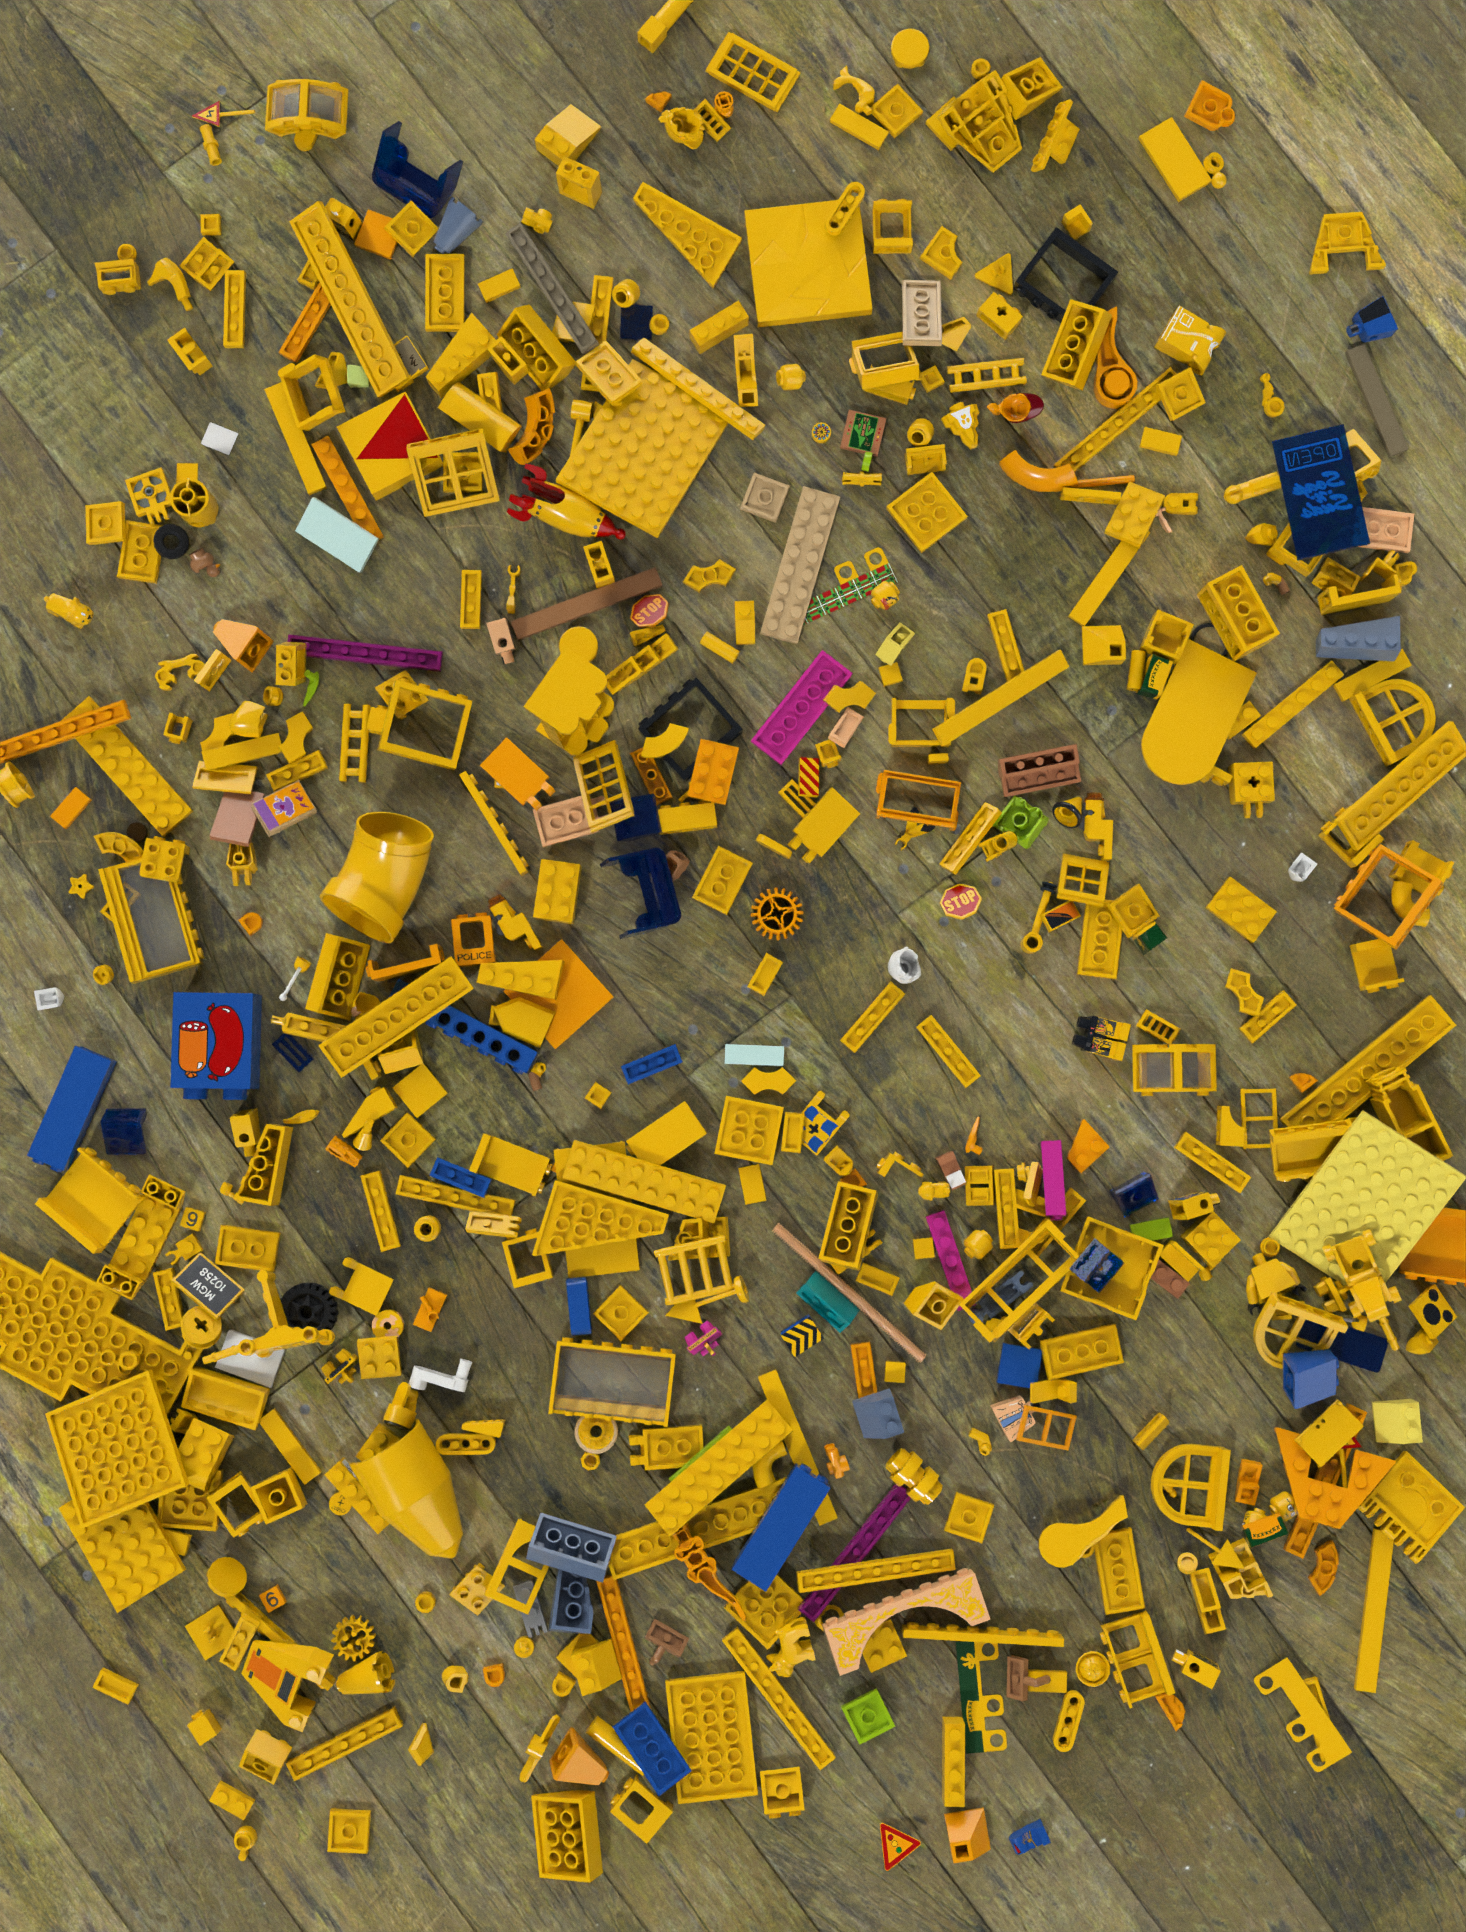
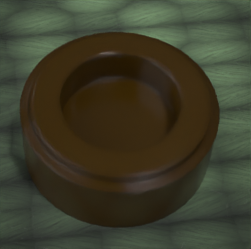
M135 822L127 828V836L135 842H143L148 836V829L145 825Z

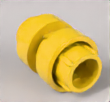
M904 1448L898 1449L886 1463V1469L891 1473L889 1478L898 1487L903 1484L908 1486L906 1494L914 1502L920 1500L923 1504H930L943 1489V1485L938 1481L939 1475L930 1466L923 1469L921 1467L923 1459L914 1451L909 1453Z

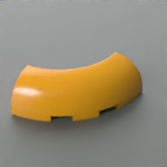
M550 388L524 398L527 407L526 428L520 440L508 449L513 459L520 465L528 464L537 458L552 435L555 407Z
M1016 450L999 462L1000 467L1010 479L1032 491L1059 492L1062 491L1063 487L1072 488L1078 485L1077 477L1070 463L1058 468H1040L1025 461Z

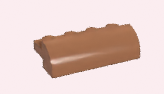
M1077 744L998 759V774L1001 778L1003 796L1008 797L1081 782Z

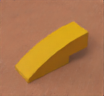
M1205 1568L1189 1574L1204 1635L1226 1630L1210 1569Z

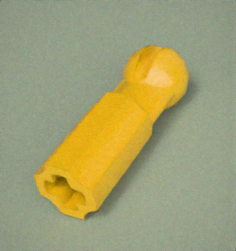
M1274 472L1238 485H1231L1225 489L1224 499L1229 504H1237L1242 500L1281 489V476L1278 472Z

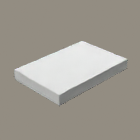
M230 1329L221 1351L233 1345H239L244 1339L253 1340L256 1338ZM286 1349L273 1351L272 1355L268 1358H261L257 1354L244 1356L238 1353L237 1355L217 1360L215 1368L271 1388Z

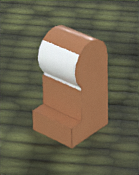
M953 1151L935 1158L952 1191L966 1185L965 1178Z

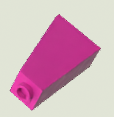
M1061 1140L1041 1141L1046 1218L1050 1217L1051 1221L1063 1220L1062 1217H1066L1062 1143Z

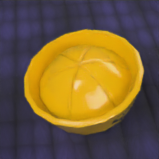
M1090 1651L1084 1653L1076 1663L1078 1679L1087 1686L1096 1687L1102 1685L1110 1675L1108 1659L1099 1652Z

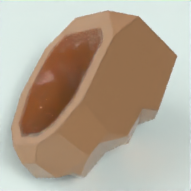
M676 850L670 851L660 864L659 879L662 882H673L678 879L686 870L690 862L689 858Z

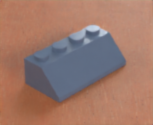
M540 1513L528 1547L526 1559L603 1583L617 1536Z

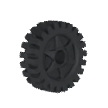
M313 1282L298 1284L290 1288L280 1299L289 1327L304 1329L310 1326L315 1327L318 1331L322 1329L332 1330L337 1321L338 1304L335 1302V1297L330 1295L329 1289L324 1288L321 1284ZM305 1307L311 1309V1317L304 1315L303 1310Z

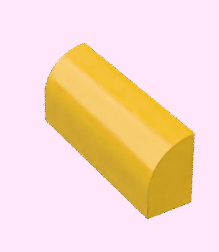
M457 382L448 390L438 406L440 410L470 431L483 428L486 442L500 452H507L522 427L460 382Z

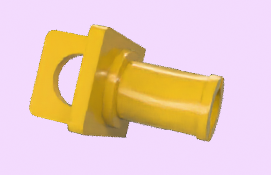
M1389 550L1383 560L1377 557L1368 566L1359 581L1361 582L1372 570L1385 580L1394 574H1398L1392 566L1399 559V554L1396 553L1392 557L1396 551Z

